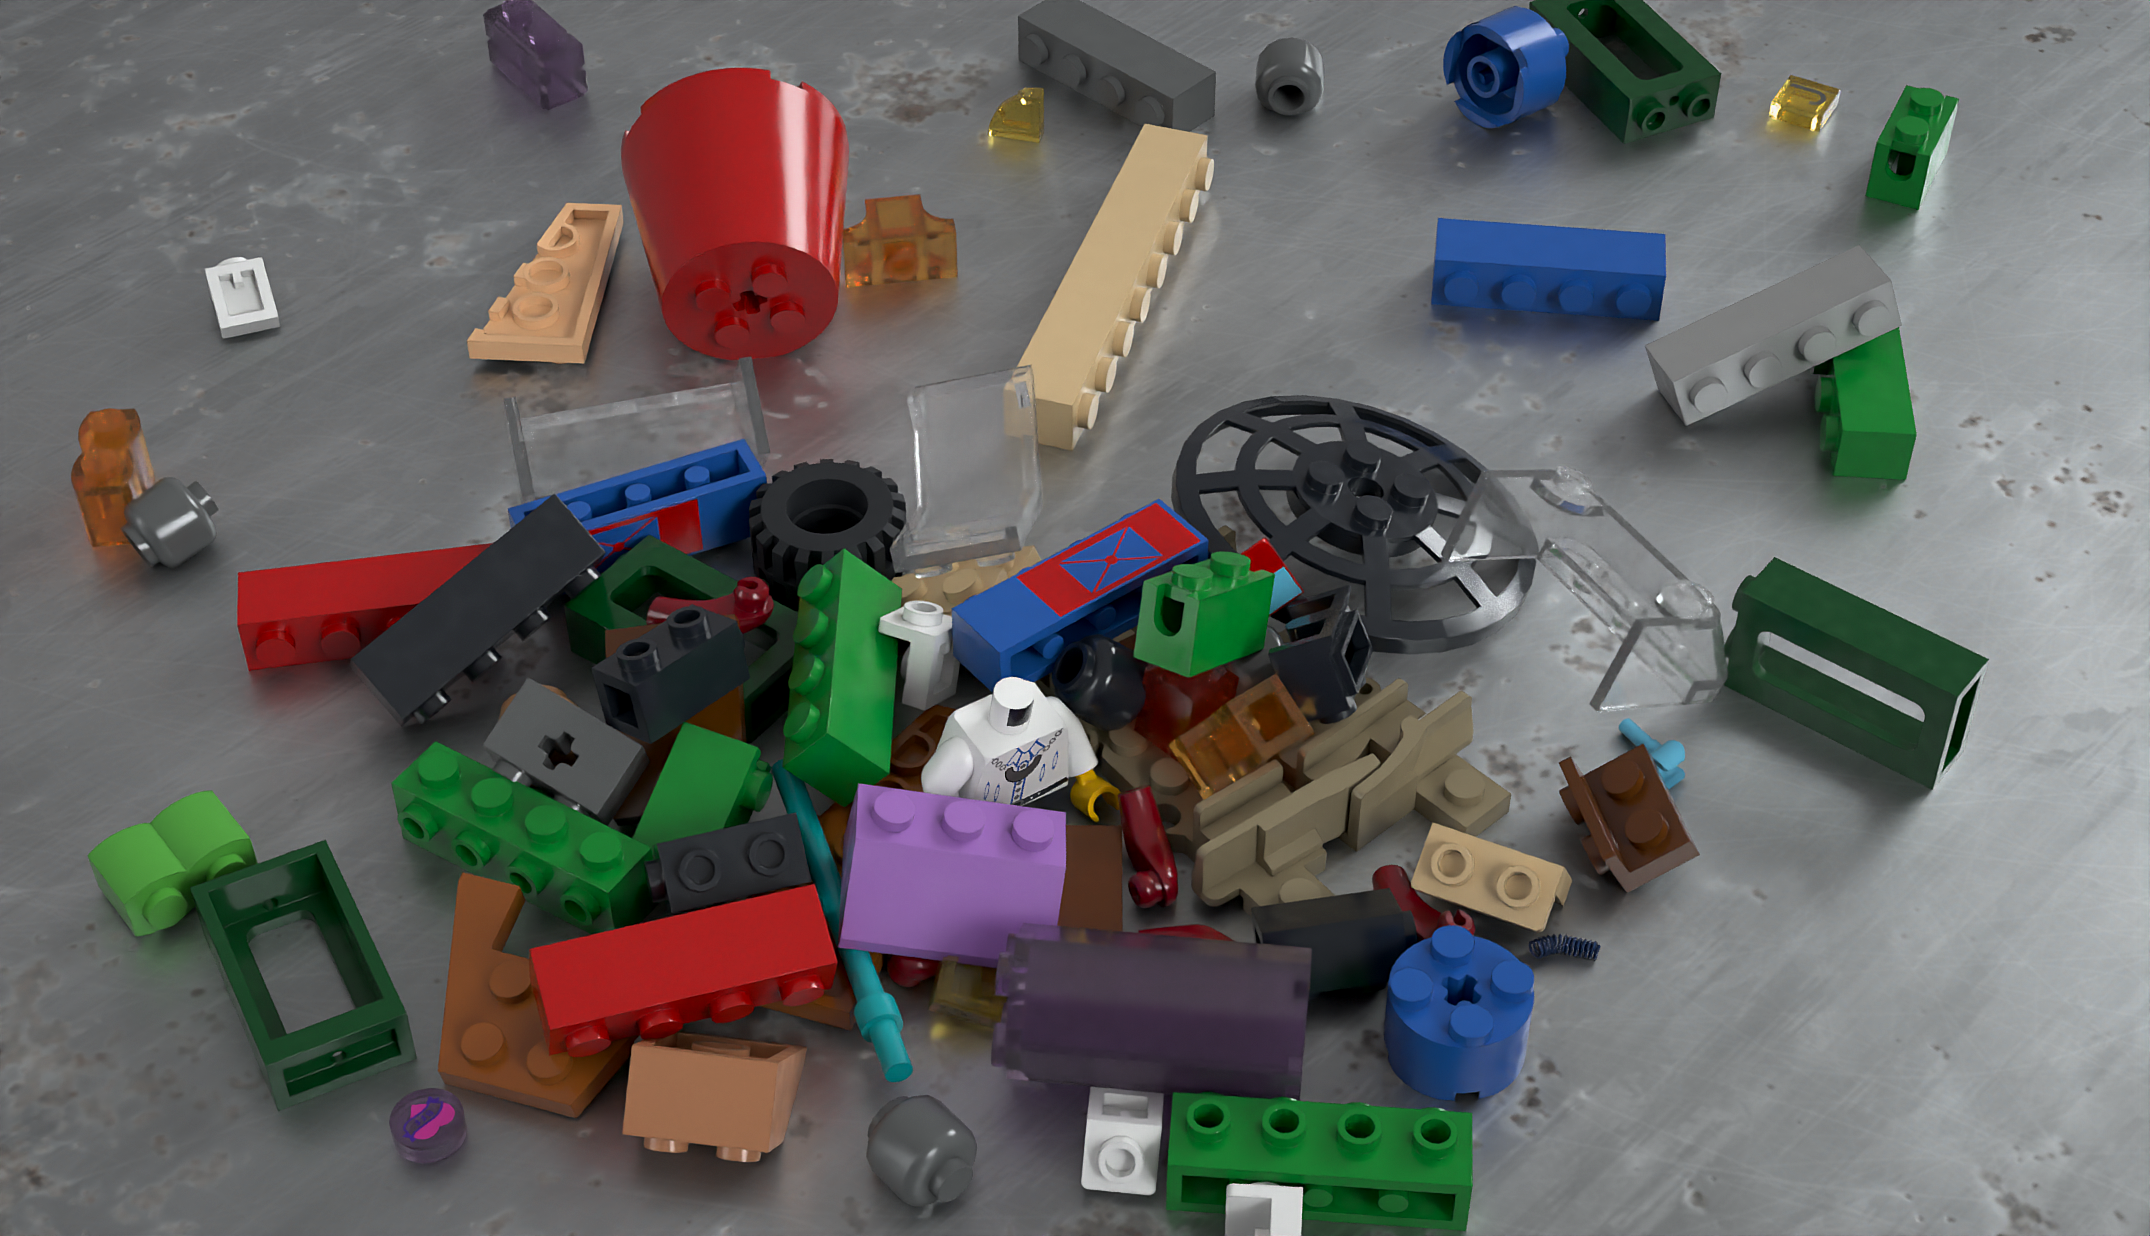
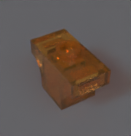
M920 194L864 199V219L860 223L843 230L842 252L846 288L958 277L957 238L954 219L939 218L929 214L923 208Z
M1277 674L1225 703L1215 713L1180 735L1168 746L1204 800L1301 745L1312 737L1315 732Z

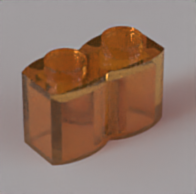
M108 408L100 411H91L84 418L79 428L78 440L82 453L75 461L71 471L72 486L86 534L92 547L127 545L130 542L120 529L127 524L124 515L125 506L155 483V474L141 421L134 408Z

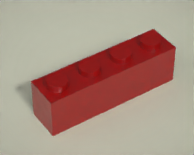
M493 543L238 572L237 627L248 670L353 658Z
M815 884L529 949V977L549 1056L567 1052L571 1057L590 1056L607 1049L611 1045V1041L639 1034L641 1039L665 1038L680 1031L685 1023L711 1018L715 1023H728L748 1016L754 1011V1007L782 1001L785 1006L804 1005L820 998L824 994V990L832 989L838 964Z

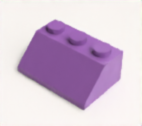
M858 783L843 842L838 947L1048 975L1052 962L1066 871V812Z

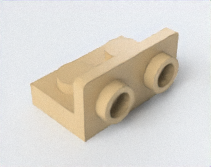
M1433 822L1411 880V886L1417 892L1537 933L1545 929L1553 903L1564 906L1572 883V878L1564 866Z

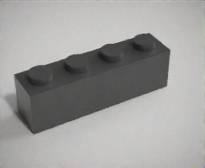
M1044 0L1018 16V58L1020 61L1141 127L1144 124L1190 132L1215 116L1216 71L1080 0Z

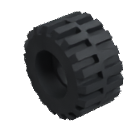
M820 459V463L810 465L806 461L794 465V470L790 472L781 470L773 475L772 483L762 484L756 491L757 499L751 500L749 527L754 574L767 584L769 595L773 600L782 605L786 604L788 608L797 613L800 599L798 587L804 575L817 564L824 565L842 549H846L890 581L894 577H901L907 574L906 568L909 567L906 502L903 494L898 493V485L891 478H882V471L872 466L861 468L859 462L846 460L844 463H835L833 459Z

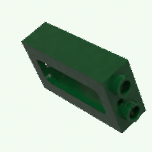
M1534 0L1529 3L1530 10L1543 17L1552 28L1560 29L1568 39L1569 52L1565 57L1566 79L1564 85L1623 144L1714 118L1721 72L1643 0ZM1582 9H1584L1583 13L1580 14V15H1578L1579 12H1580ZM1611 34L1617 35L1659 77L1650 80L1637 78L1597 38Z
M648 535L629 552L618 557L614 564L601 574L602 576L577 598L569 600L564 605L570 649L573 653L597 665L606 659L605 630L647 625L645 619L632 612L656 592L667 598L711 600L733 593L738 581ZM773 600L774 609L770 618L761 626L743 634L744 640L766 651L748 666L750 679L743 683L746 741L748 744L755 741L788 711L790 688L788 680L793 667L795 648L793 633L797 625L798 613Z
M1776 557L1756 577L1748 575L1742 581L1732 602V610L1738 612L1736 624L1723 648V656L1729 659L1724 686L1933 790L1964 752L1989 659ZM1771 633L1916 703L1924 712V722L1769 647Z
M326 840L190 887L203 934L278 1111L417 1059L407 1012ZM308 919L317 925L354 1009L287 1034L251 952L249 943L257 935L299 920ZM341 1052L339 1055L333 1056L335 1053Z

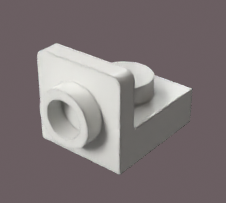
M235 257L226 259L215 267L205 268L208 292L211 303L214 306L222 339L280 327L277 309L262 257L249 260Z
M927 601L906 602L903 607L880 617L879 632L910 641V646L907 648L901 663V676L905 680L902 704L925 711L956 694L960 662L953 656L952 617L943 614L941 606Z
M1091 1086L1081 1184L1085 1189L1152 1195L1155 1192L1164 1093Z
M1256 1182L1252 1184L1232 1183L1227 1185L1225 1236H1301L1303 1187L1279 1186L1271 1182Z

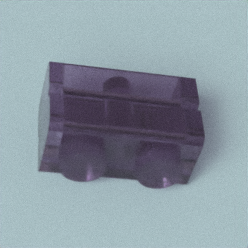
M505 0L502 4L488 9L483 14L486 35L490 38L487 41L490 61L542 109L550 110L582 97L588 91L586 70L582 68L585 64L582 43L573 35L567 33L565 28L534 1Z

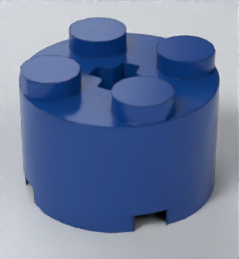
M1513 6L1467 25L1449 39L1443 59L1445 80L1447 85L1454 82L1460 99L1454 102L1470 121L1489 129L1508 125L1549 107L1558 101L1566 79L1565 57L1569 52V43L1567 37L1560 29L1552 28L1536 12L1527 8Z
M1455 925L1440 927L1434 931L1431 938L1422 940L1408 948L1396 960L1388 981L1383 1035L1388 1051V1061L1393 1072L1412 1089L1438 1100L1455 1101L1456 1093L1480 1091L1479 1099L1493 1096L1508 1087L1519 1075L1525 1061L1534 1004V974L1531 968L1519 961L1502 946L1473 936L1466 928Z

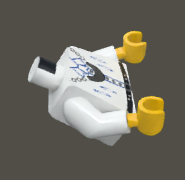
M1008 677L1000 680L995 685L992 695L959 708L948 717L936 752L924 766L921 774L924 793L1023 806L1067 786L1069 777L1075 776L1076 781L1070 793L1071 802L1075 808L1093 821L1099 822L1093 806L1096 798L1101 794L1109 805L1119 810L1117 795L1120 791L1095 774L1093 768L1098 764V760L1079 719L1058 698L1053 696L1045 697L1034 682L1017 677Z

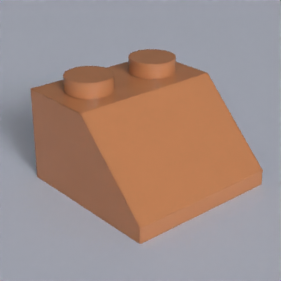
M678 1031L665 1038H646L632 1045L622 1134L644 1137L643 1147L654 1151L687 1152L689 1143L717 1146L716 1157L739 1162L760 1161L761 1152L769 1153L784 1141L806 1060L807 1046Z

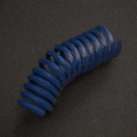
M1555 934L1552 937L1547 935L1546 937L1542 936V938L1538 937V939L1529 941V950L1537 959L1554 955L1555 953H1563L1565 955L1568 951L1569 956L1573 952L1574 957L1578 953L1579 958L1583 954V958L1586 959L1588 955L1589 960L1592 959L1593 955V960L1596 961L1601 947L1597 941L1592 942V940L1587 941V939L1568 937L1567 934L1564 935L1563 942L1562 935L1559 934L1558 943ZM1531 944H1533V948H1534L1535 952H1536L1539 956H1537V955L1534 953Z

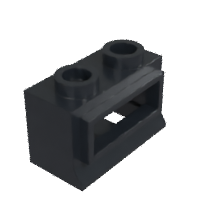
M1351 585L1289 603L1288 611L1292 621L1285 625V629L1291 643L1269 650L1268 656L1297 725L1317 719L1322 724L1336 723L1351 716L1357 710L1354 699L1359 689L1366 684L1364 675L1373 652V647L1358 610L1350 611L1348 606L1352 589Z

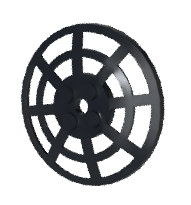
M1307 395L1270 396L1238 403L1218 411L1196 427L1184 442L1172 475L1171 501L1173 509L1209 540L1208 559L1215 552H1238L1230 546L1215 528L1202 505L1200 495L1237 491L1238 498L1248 517L1270 539V543L1283 562L1292 556L1324 574L1350 583L1364 585L1365 616L1360 615L1372 644L1373 652L1407 655L1441 653L1473 645L1496 634L1515 617L1532 585L1536 568L1534 538L1525 515L1502 483L1469 453L1438 433L1409 419L1369 405L1337 398ZM1299 415L1275 422L1262 419L1268 416ZM1228 427L1252 434L1241 447L1234 470L1196 474L1197 459L1203 443L1207 439ZM1314 427H1335L1339 429L1342 441L1316 444L1293 431ZM1365 432L1391 440L1413 452L1399 457L1368 442ZM1270 442L1299 456L1293 470L1255 469V463L1258 455ZM1438 468L1457 488L1464 501L1436 493L1422 473ZM1467 478L1478 486L1498 508L1502 516L1484 508L1481 498ZM1259 490L1286 491L1288 504L1297 519L1286 526L1267 506ZM1437 513L1470 523L1468 540L1458 552L1432 528ZM1489 531L1515 542L1520 552L1517 572L1507 588L1497 597L1473 570V567L1485 550ZM1314 537H1318L1338 549L1361 555L1363 564L1335 556L1312 545L1309 541ZM1420 547L1437 562V564L1420 568L1393 569L1389 567L1390 557L1403 556ZM1454 580L1477 608L1469 613L1438 620H1392L1391 589H1426ZM1300 595L1299 597H1297L1296 599H1294V600L1291 601L1290 603L1295 602V601H1298V600H1301V599H1305V598H1308V597H1305V596H1303V595ZM1289 604L1270 617L1284 624L1292 621L1288 611Z

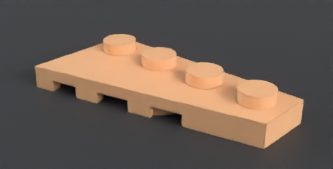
M565 204L536 244L538 254L533 261L528 264L522 263L514 274L515 285L506 298L498 297L488 310L490 320L483 329L475 328L467 339L470 359L537 361L556 364L585 363L624 224L622 205Z

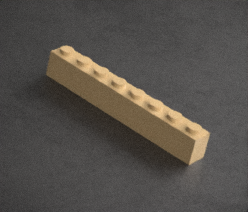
M1144 124L1004 390L1005 437L1073 451L1083 429H1092L1098 412L1099 396L1101 392H1110L1115 379L1116 362L1119 356L1127 357L1130 351L1134 325L1136 321L1142 323L1145 321L1150 305V293L1153 288L1159 289L1163 284L1169 254L1177 255L1183 235V225L1185 222H1193L1197 212L1199 193L1201 190L1208 191L1214 172V160L1207 158V135Z

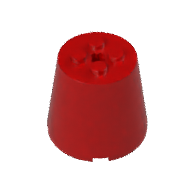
M757 68L716 69L697 73L669 84L640 106L641 115L632 125L630 131L625 130L621 144L623 176L664 321L672 334L683 344L695 351L715 358L726 360L778 357L795 351L814 340L826 329L833 319L838 305L849 165V143L844 121L834 105L818 90L803 81L797 87L786 82L771 79L770 70Z

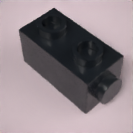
M691 604L688 607L675 610L667 617L665 622L641 637L623 643L617 648L616 653L592 667L606 724L618 731L652 744L749 680L750 674L744 653L745 640L737 621Z
M796 812L657 843L652 846L655 859L644 861L645 876L652 903L665 901L667 914L811 882Z
M1390 888L1251 908L1256 959L1260 965V979L1268 999L1280 998L1286 1002L1298 1003L1313 1000L1320 995V992L1344 988H1349L1356 992L1382 990L1388 987L1390 972L1396 960L1408 948L1418 943L1415 921L1411 910H1401Z

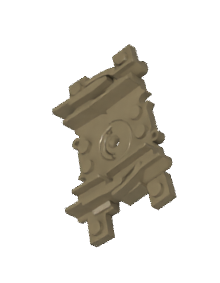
M1227 525L1219 528L1220 534L1237 551L1236 532ZM1138 625L1112 640L1134 651ZM1286 629L1278 632L1284 643L1290 642ZM1148 663L1151 670V699L1142 715L1125 727L1108 732L1079 719L1097 760L1099 758L1102 761V776L1119 789L1120 793L1144 785L1151 786L1162 822H1169L1175 825L1166 830L1172 852L1184 853L1195 863L1191 874V887L1194 893L1210 906H1220L1240 894L1243 897V910L1251 917L1252 907L1336 896L1315 877L1325 871L1327 852L1322 845L1330 840L1339 838L1357 852L1413 810H1416L1433 823L1476 837L1506 815L1510 808V792L1456 755L1473 741L1472 697L1464 691L1457 692L1425 715L1426 713L1407 700L1409 685L1401 678L1396 679L1382 690L1375 680L1366 678V684L1359 689L1358 694L1355 696L1354 700L1357 710L1351 716L1331 724H1322L1317 719L1297 725L1289 704L1284 707L1243 717H1233L1228 714L1222 705L1214 707L1211 704L1205 689L1202 673L1188 678ZM1052 673L1036 681L1038 688L1045 697H1055ZM1222 727H1228L1234 729L1235 731L1221 732L1217 731V729ZM1282 779L1295 788L1293 793L1282 783Z

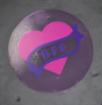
M426 1088L406 1095L395 1105L389 1119L396 1150L404 1158L417 1163H433L451 1156L462 1146L467 1135V1124L460 1100L454 1094L443 1089Z

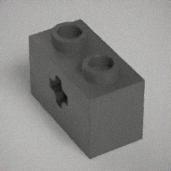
M529 677L482 744L492 760L496 762L492 768L494 772L512 782L517 781L527 787H530L532 784L552 796V799L606 826L610 824L650 763L642 745ZM572 750L577 758L574 765L571 767L568 764L560 763L555 768L550 760L553 753L556 751L561 755H567Z

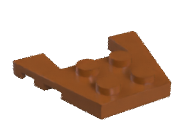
M462 872L457 887L438 1072L443 1082L447 1085L578 1118L631 1056L632 1045L635 1044L634 1041L639 1035L611 1041V1045L607 1049L590 1056L571 1057L567 1052L549 1056L529 977V959L502 952L526 901L522 890L517 885Z

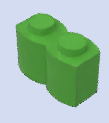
M212 790L197 792L174 802L162 810L150 823L137 824L116 832L98 844L87 855L99 888L136 937L169 928L187 915L195 907L190 887L258 864L250 837Z

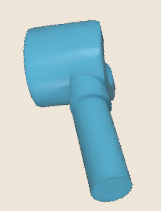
M1630 718L1624 719L1620 723L1619 731L1636 746L1645 745L1653 757L1668 790L1685 778L1684 770L1677 766L1685 760L1684 746L1680 742L1668 740L1661 745Z

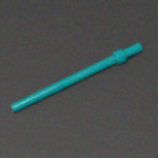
M780 759L773 764L771 771L787 814L795 812L797 814L810 877L816 886L823 912L857 1001L854 1008V1016L863 1039L873 1044L886 1080L894 1083L901 1082L907 1079L913 1072V1066L900 1035L904 1025L903 1019L894 997L891 994L884 993L869 951L838 947L841 877L805 782L782 768L783 759Z

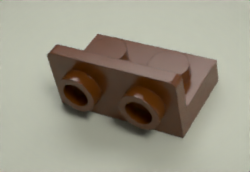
M1644 744L1633 748L1585 775L1571 756L1559 762L1568 786L1559 790V794L1574 822L1578 826L1586 822L1591 833L1581 839L1589 859L1600 875L1611 871L1626 893L1700 855L1653 757Z

